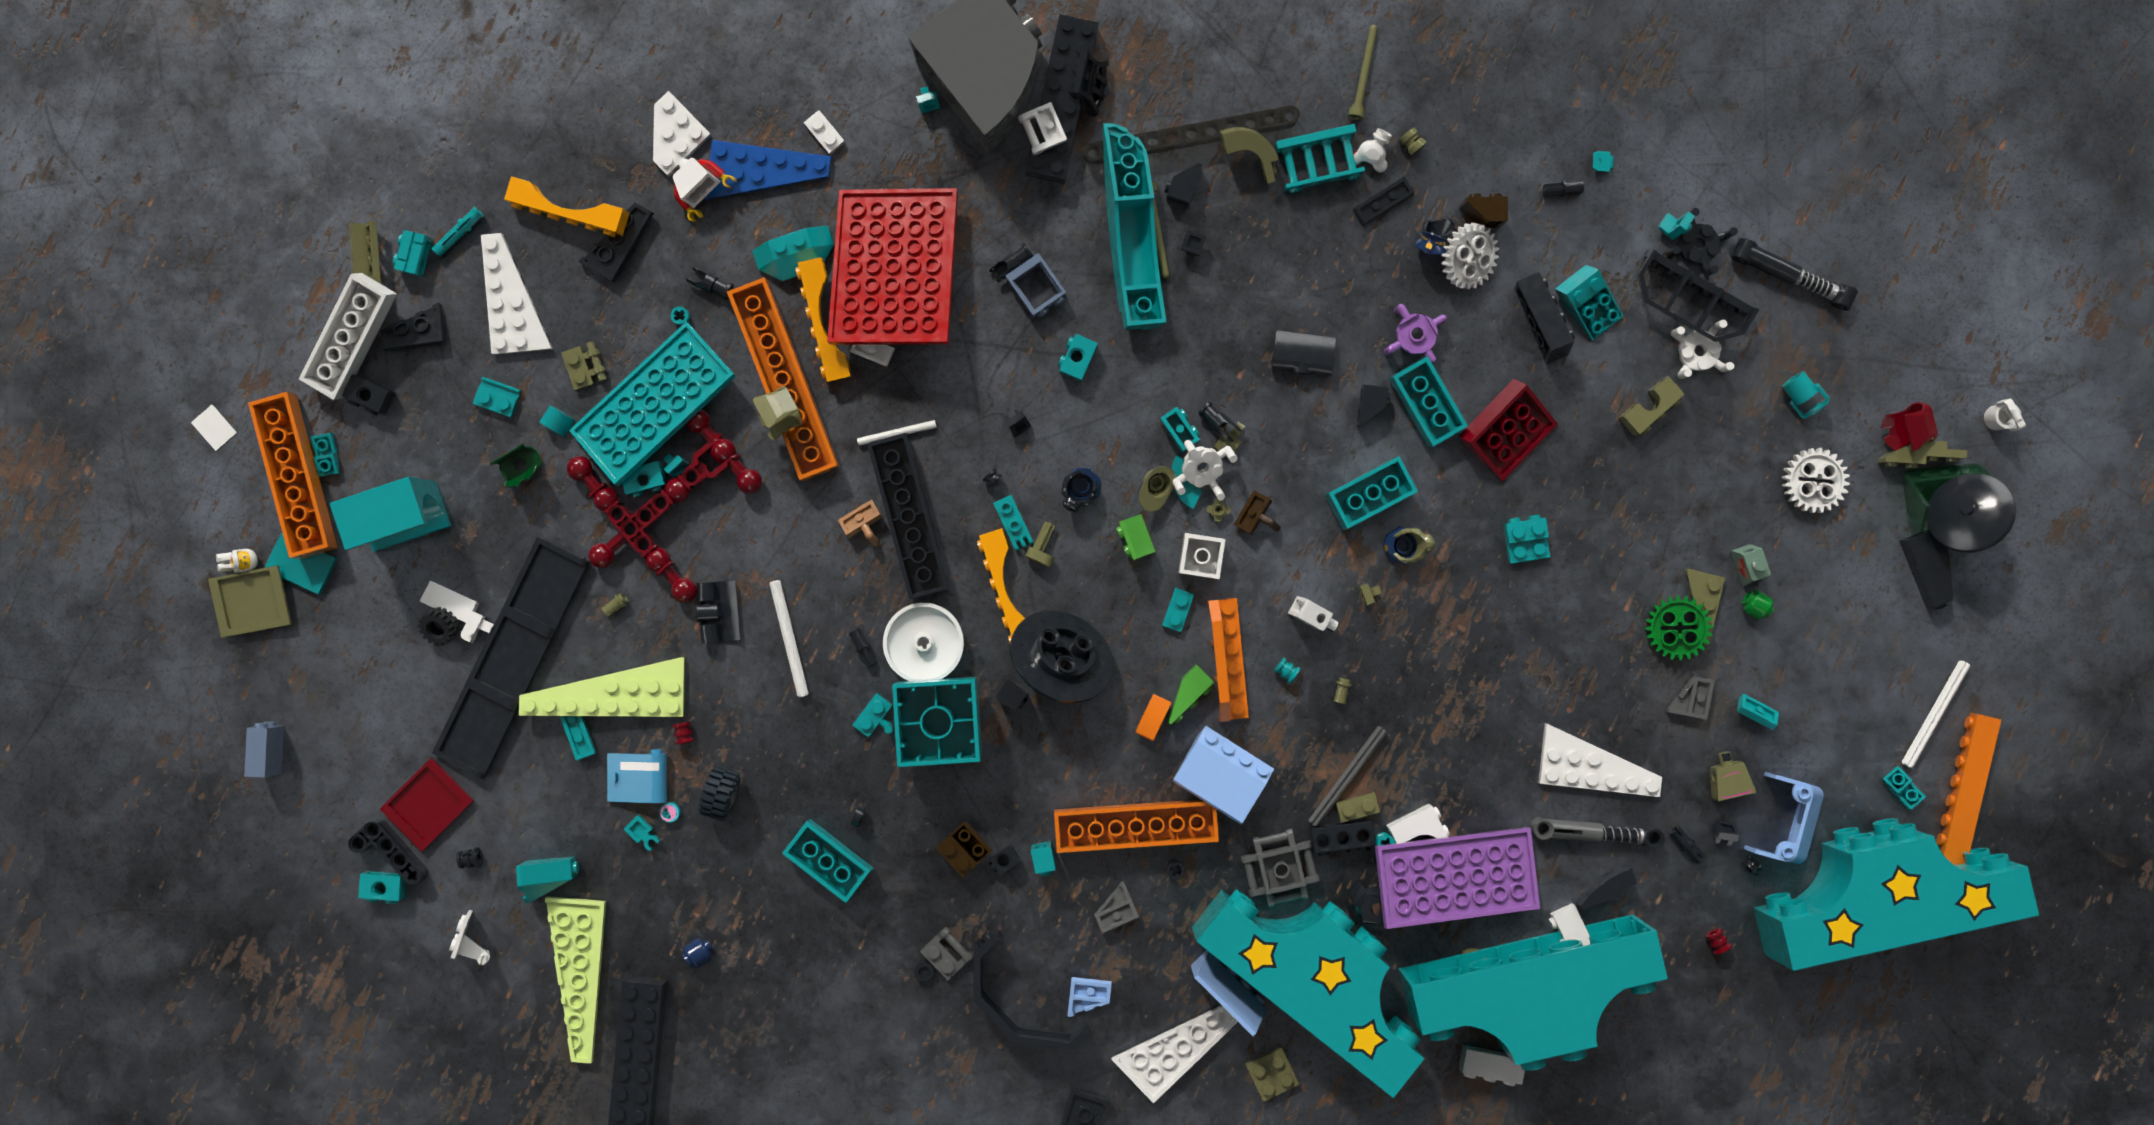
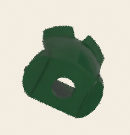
M521 444L492 461L490 465H499L500 472L506 480L503 486L512 488L529 482L538 469H540L542 462L539 453L534 448ZM519 459L525 460L527 464L523 471H519L516 468V462Z

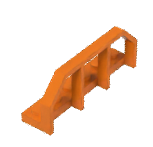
M1237 598L1206 601L1207 605H1209L1213 640L1210 642L1214 646L1217 676H1214V681L1218 683L1220 708L1218 720L1220 722H1227L1232 719L1249 718Z

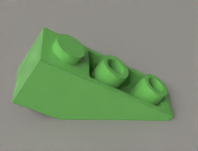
M1195 664L1181 679L1168 719L1170 724L1180 722L1185 716L1183 712L1187 708L1193 709L1199 702L1197 699L1202 694L1204 696L1213 689L1212 684L1214 682L1198 665Z

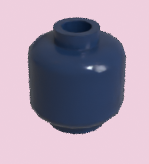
M696 938L683 948L684 954L682 956L690 968L699 969L712 959L710 951L713 948L707 940L703 942L700 938Z

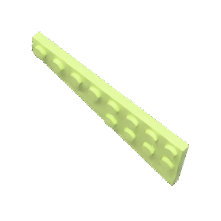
M547 896L545 897L548 910L547 917L552 934L550 935L551 942H553L554 960L558 985H560L561 1003L564 1008V1021L567 1026V1040L571 1062L592 1063L594 1058L606 901Z

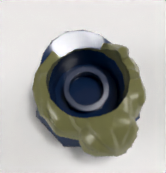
M1399 526L1386 534L1383 549L1391 562L1407 565L1422 560L1426 552H1432L1435 547V541L1430 534H1424L1420 529Z

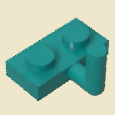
M876 693L852 726L867 737L872 734L878 724L884 728L885 733L893 732L894 726L883 718L893 704Z

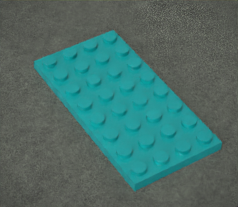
M686 321L569 431L613 484L619 486L737 376Z

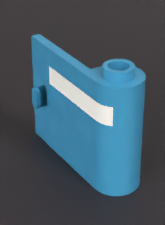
M652 749L648 754L607 753V802H667V753H663V749Z

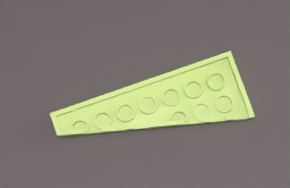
M685 657L519 695V716L684 717Z

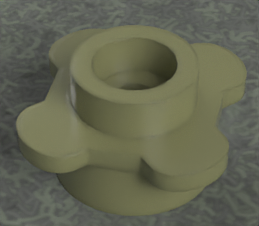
M1217 498L1206 509L1208 513H1211L1216 522H1220L1222 517L1231 511L1230 507L1223 503V500H1218Z

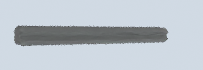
M1380 726L1375 729L1308 820L1313 826H1319L1387 734L1385 729Z

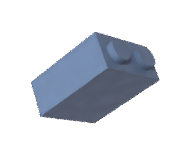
M267 721L255 723L254 727L247 728L244 777L265 778L282 774L284 726L276 725L277 722Z

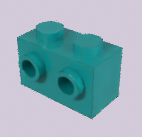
M1175 407L1162 416L1160 422L1183 453L1187 450L1184 442L1190 440L1194 445L1200 440L1198 438L1200 434L1194 425L1192 427L1187 422L1189 418L1184 410H1179L1178 407Z

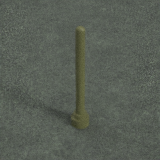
M1371 25L1369 29L1355 103L1352 104L1348 112V117L1356 120L1364 119L1365 109L1362 104L1378 30L1376 25Z
M1152 182L1157 254L1161 276L1167 279L1169 277V270L1155 201L1156 191L1158 190L1156 182Z

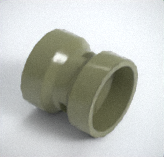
M1415 127L1399 139L1402 145H1406L1411 156L1427 144L1424 138H1420Z

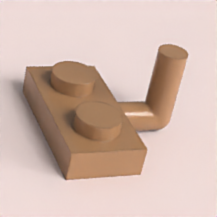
M872 499L838 520L848 538L863 531L865 537L874 547L880 545V541L869 527L883 518Z

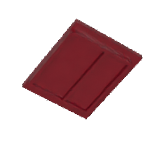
M430 758L380 810L423 852L474 799L433 758Z

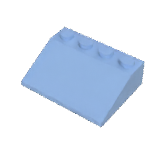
M1205 726L1197 735L1172 781L1234 821L1242 824L1267 784L1274 768Z
M1206 950L1191 965L1194 978L1254 1036L1266 1012L1264 999L1258 993L1254 995L1249 990L1251 988L1244 979L1240 981L1235 976L1237 973L1228 966H1225L1218 958Z

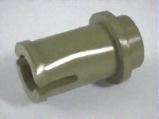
M622 593L619 595L615 594V598L603 606L602 611L608 617H611L620 608L626 607L629 601Z
M1339 677V681H1336L1338 685L1333 701L1346 704L1349 687H1352V684H1350L1351 680Z

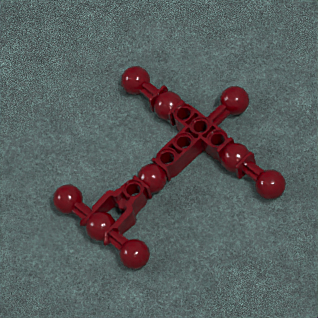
M701 409L685 425L689 431L700 433L708 443L693 454V462L683 471L682 475L669 480L665 490L660 491L661 494L652 497L634 514L628 508L622 506L623 503L618 500V494L613 488L608 487L607 483L600 484L593 476L592 464L586 457L576 456L570 459L567 464V473L570 478L575 481L584 482L591 491L588 496L593 498L595 507L603 511L604 514H607L609 520L619 530V533L606 544L597 543L592 546L588 554L590 563L597 568L608 567L613 562L614 552L628 541L638 553H642L641 557L645 558L648 569L656 572V576L663 575L672 585L671 593L673 598L680 603H688L694 599L697 592L696 585L691 579L681 578L672 568L675 562L671 561L668 551L656 545L655 540L647 530L673 508V505L676 506L677 503L685 501L690 495V490H694L693 487L701 485L709 478L717 479L729 467L736 474L737 486L743 493L754 494L762 485V477L759 472L754 469H746L739 461L741 455L736 454L734 443L729 439L722 438V433L716 434L709 426L710 417L704 409ZM710 451L713 459L721 463L712 472H709L707 465L701 461ZM696 472L697 479L691 483L688 478L689 474ZM661 498H665L667 503L663 509L658 506ZM621 509L623 512V516L621 519L617 520L615 517L616 510ZM646 511L651 513V519L648 522H645L643 519V514ZM631 524L636 527L633 535L628 533V527ZM644 539L649 542V547L646 550L641 548V542Z

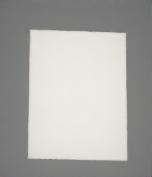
M210 405L191 422L215 451L237 433L213 405Z

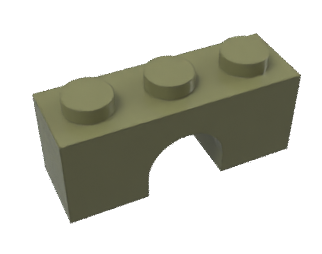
M1669 376L1662 378L1648 391L1654 399V407L1651 411L1645 410L1637 403L1632 405L1618 418L1634 436L1646 434L1651 430L1652 427L1650 425L1655 420L1659 422L1667 415L1665 411L1670 407L1673 409L1681 403L1682 400L1680 398L1684 393Z

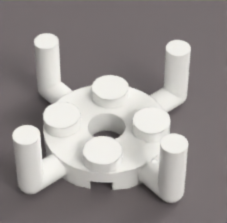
M1721 320L1714 323L1707 333L1715 337L1720 329L1727 326V321ZM1678 327L1671 331V336L1680 342L1678 346L1679 358L1684 365L1678 372L1677 376L1679 379L1691 376V370L1702 371L1714 366L1721 372H1727L1734 368L1732 362L1724 364L1718 360L1721 351V344L1719 342H1713L1695 331L1685 336L1684 327ZM1697 345L1701 346L1704 350L1702 356L1695 354L1694 349Z
M1186 440L1184 446L1188 453L1182 465L1183 474L1172 481L1178 494L1183 495L1185 493L1182 483L1189 481L1196 487H1203L1209 484L1217 499L1223 500L1225 494L1216 479L1223 473L1222 458L1227 456L1230 462L1234 463L1237 461L1236 454L1230 446H1226L1217 452L1212 448H1195L1190 440ZM1200 463H1207L1204 469H1197Z

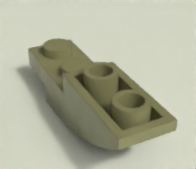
M1947 441L1927 442L1917 451H1913L1911 445L1904 446L1896 451L1893 450L1880 457L1877 463H1885V467L1892 468L1902 464L1908 469H1917L1918 465L1926 464V461L1938 462L1939 459H1945L1946 463H1959V459L1967 458V450L1947 449Z

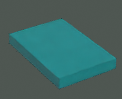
M281 533L264 568L279 565L282 578L316 594H321L338 558L326 552L302 559L289 558L283 533Z

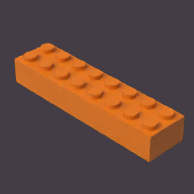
M284 392L248 402L289 558L302 559L337 549L335 535L297 395Z
M1201 799L1054 810L1057 853L1219 842L1217 809Z

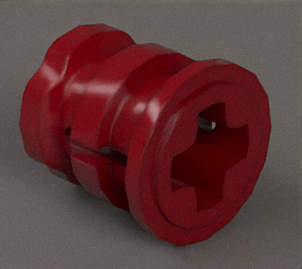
M690 722L672 725L676 731L674 737H677L675 744L695 741L694 738H691L692 729H689Z
M1721 928L1711 930L1705 936L1707 940H1710L1711 948L1714 947V955L1722 954L1732 948L1731 943H1727L1728 939L1726 936L1722 935L1723 930Z

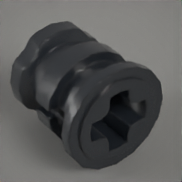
M475 847L473 851L471 849L465 850V852L458 851L456 854L458 867L460 869H464L466 866L468 868L474 867V865L481 867L483 862L481 849Z

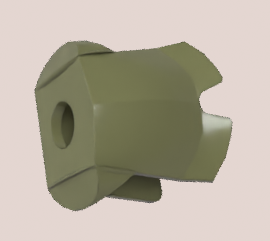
M785 386L753 399V403L759 412L762 426L768 429L771 428L768 433L770 439L776 441L791 428L802 425V415Z

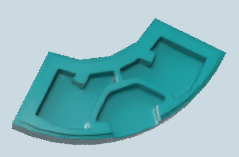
M1175 456L1171 468L1176 477L1183 474L1182 465L1185 461L1178 456ZM1189 481L1182 483L1185 488L1183 495H1179L1174 487L1179 499L1189 508L1194 509L1202 491Z

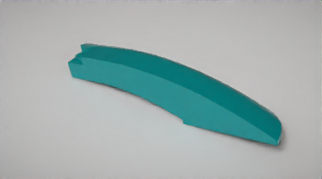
M1103 123L1107 216L1119 313H1122L1124 330H1149L1164 325L1166 323V315L1158 266L1154 220V192L1148 155L1140 139L1128 132V129L1116 124Z

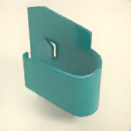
M1607 151L1594 152L1593 169L1610 172L1614 165V156L1610 155V152Z

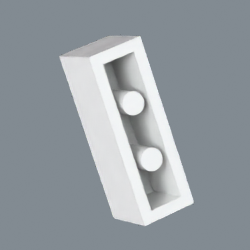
M1571 903L1550 913L1551 918L1548 920L1553 930L1558 929L1563 939L1560 941L1576 939L1581 940L1583 946L1590 945V936L1574 904Z
M1468 1045L1462 1046L1459 1070L1464 1073L1465 1077L1476 1078V1076L1484 1077L1483 1079L1489 1082L1500 1080L1509 1086H1515V1084L1522 1085L1525 1070L1521 1069V1064L1515 1065L1506 1053Z

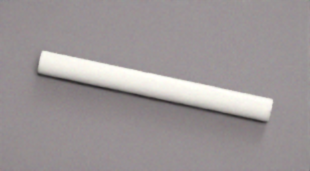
M935 420L857 438L859 446L895 435L903 433L912 434L937 428Z

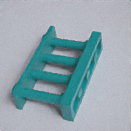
M1355 124L1276 141L1274 145L1276 153L1281 152L1284 155L1290 183L1285 185L1284 192L1290 191V194L1301 192L1302 188L1346 178L1349 181L1361 178L1360 175H1363L1365 168H1356L1350 141L1356 133ZM1340 139V142L1343 143L1349 170L1337 173L1331 144L1332 141ZM1320 144L1323 146L1329 175L1317 177L1311 150L1313 145ZM1301 148L1304 152L1310 179L1298 181L1292 157L1294 149Z

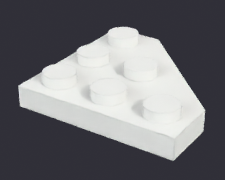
M668 91L654 104L653 161L669 177L679 167V161L688 159L711 134Z

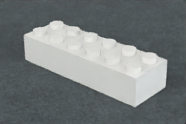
M363 273L351 274L299 380L333 400L345 398L342 394L352 374H357L397 294Z

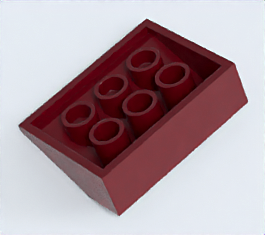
M1513 379L1458 437L1501 481H1504L1558 423L1527 384Z

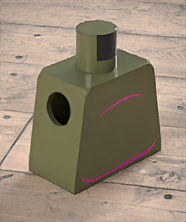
M1730 751L1718 753L1720 764L1710 767L1712 799L1722 801L1756 793L1744 762L1732 761Z

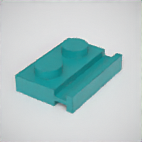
M482 377L473 404L513 418L522 390Z

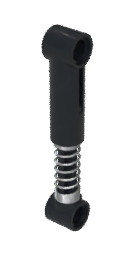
M1747 238L1738 239L1730 256L1732 260L1740 264L1755 267L1791 285L1801 284L1802 287L1806 286L1807 290L1817 291V294L1821 293L1822 296L1830 299V304L1840 310L1849 311L1858 294V290L1852 286L1829 284V281L1824 282V279H1819L1818 276L1814 277V274L1809 275V272H1805L1802 266L1759 247L1757 243Z

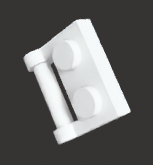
M1051 102L1018 116L1019 122L1023 124L1033 147L1031 148L1033 155L1040 154L1049 148L1067 141ZM1032 118L1036 119L1045 142L1041 144L1030 122Z

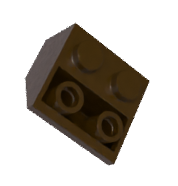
M1479 193L1470 194L1459 205V209L1473 223L1485 225L1487 228H1500L1508 221V196H1502L1500 193L1489 194V197H1481Z
M966 820L936 846L938 852L962 878L993 851Z

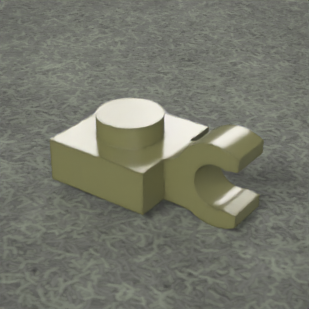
M1239 422L1237 423L1241 430H1243L1245 426ZM1233 428L1231 433L1226 431V434L1234 442L1228 441L1221 435L1214 448L1221 450L1226 446H1230L1235 452L1242 442L1237 439L1241 432Z

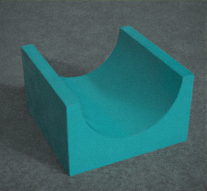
M408 476L329 503L345 550L370 544L372 552H377L451 527L437 482Z

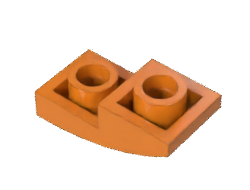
M1153 694L1135 733L1154 741L1172 702Z

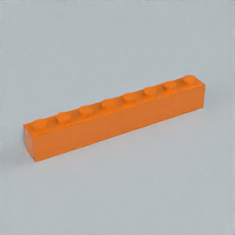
M1970 713V716H1967L1964 721V727L1967 729L1965 736H1962L1959 742L1962 750L1961 754L1955 759L1957 771L1956 775H1953L1950 780V785L1953 787L1952 792L1947 795L1945 801L1946 806H1948L1947 814H1943L1941 817L1943 831L1942 834L1939 833L1936 839L1942 854L1954 865L1965 863L1963 852L1968 851L1970 853L2001 724V719Z

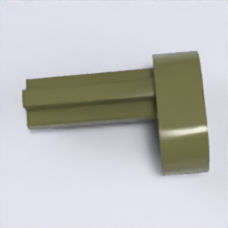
M1045 521L1033 547H1029L1025 555L1027 558L1051 568L1055 558L1044 553V550L1055 529V525Z

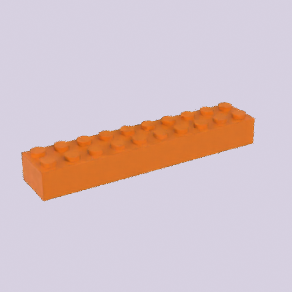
M764 277L727 291L766 394L785 386L802 415V425L793 427L782 434L799 480L805 481L839 468V462L769 281Z

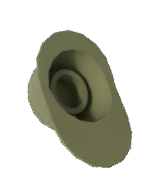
M1159 466L1145 474L1139 492V502L1144 510L1149 512L1157 511L1165 504L1174 488L1172 481L1176 478L1171 468Z

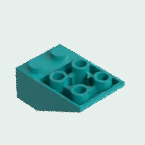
M1585 265L1555 288L1563 305L1592 341L1624 317L1604 278L1596 268Z

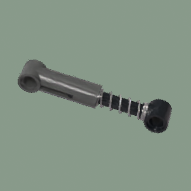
M1541 817L1533 819L1529 826L1531 833L1542 840L1554 839L1601 843L1602 839L1604 841L1612 840L1613 842L1615 840L1621 841V843L1629 841V843L1636 842L1641 844V846H1648L1654 849L1660 848L1665 842L1664 833L1652 826H1646L1641 829L1633 828L1632 830L1627 827L1624 829L1620 827L1605 828L1601 823L1544 819ZM1544 823L1546 829L1543 833H1539L1538 827ZM1554 828L1571 830V832L1555 831ZM1654 832L1656 838L1653 842H1650L1649 835Z

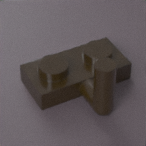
M1255 490L1233 524L1250 535H1253L1260 521L1271 527L1274 531L1281 529V526L1274 519L1265 515L1272 500Z

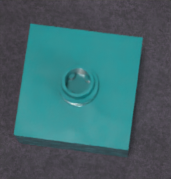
M977 677L903 681L892 684L897 767L981 761L982 742Z

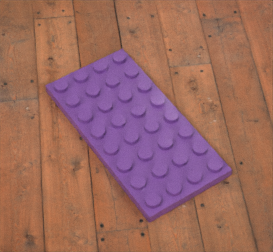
M1529 827L1375 846L1385 929L1540 909L1531 828Z

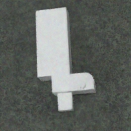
M429 582L420 599V602L433 608L435 607V609L437 607H441V610L446 608L447 612L451 611L453 613V617L456 616L457 619L466 622L461 632V637L470 643L474 642L480 629L490 633L494 626L493 623L485 620V616L475 612L480 603L435 582Z

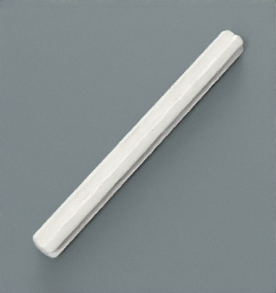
M781 581L770 582V588L797 696L804 697L808 695V689Z
M1959 661L1902 760V764L1913 768L1967 674L1970 668V664L1967 662Z

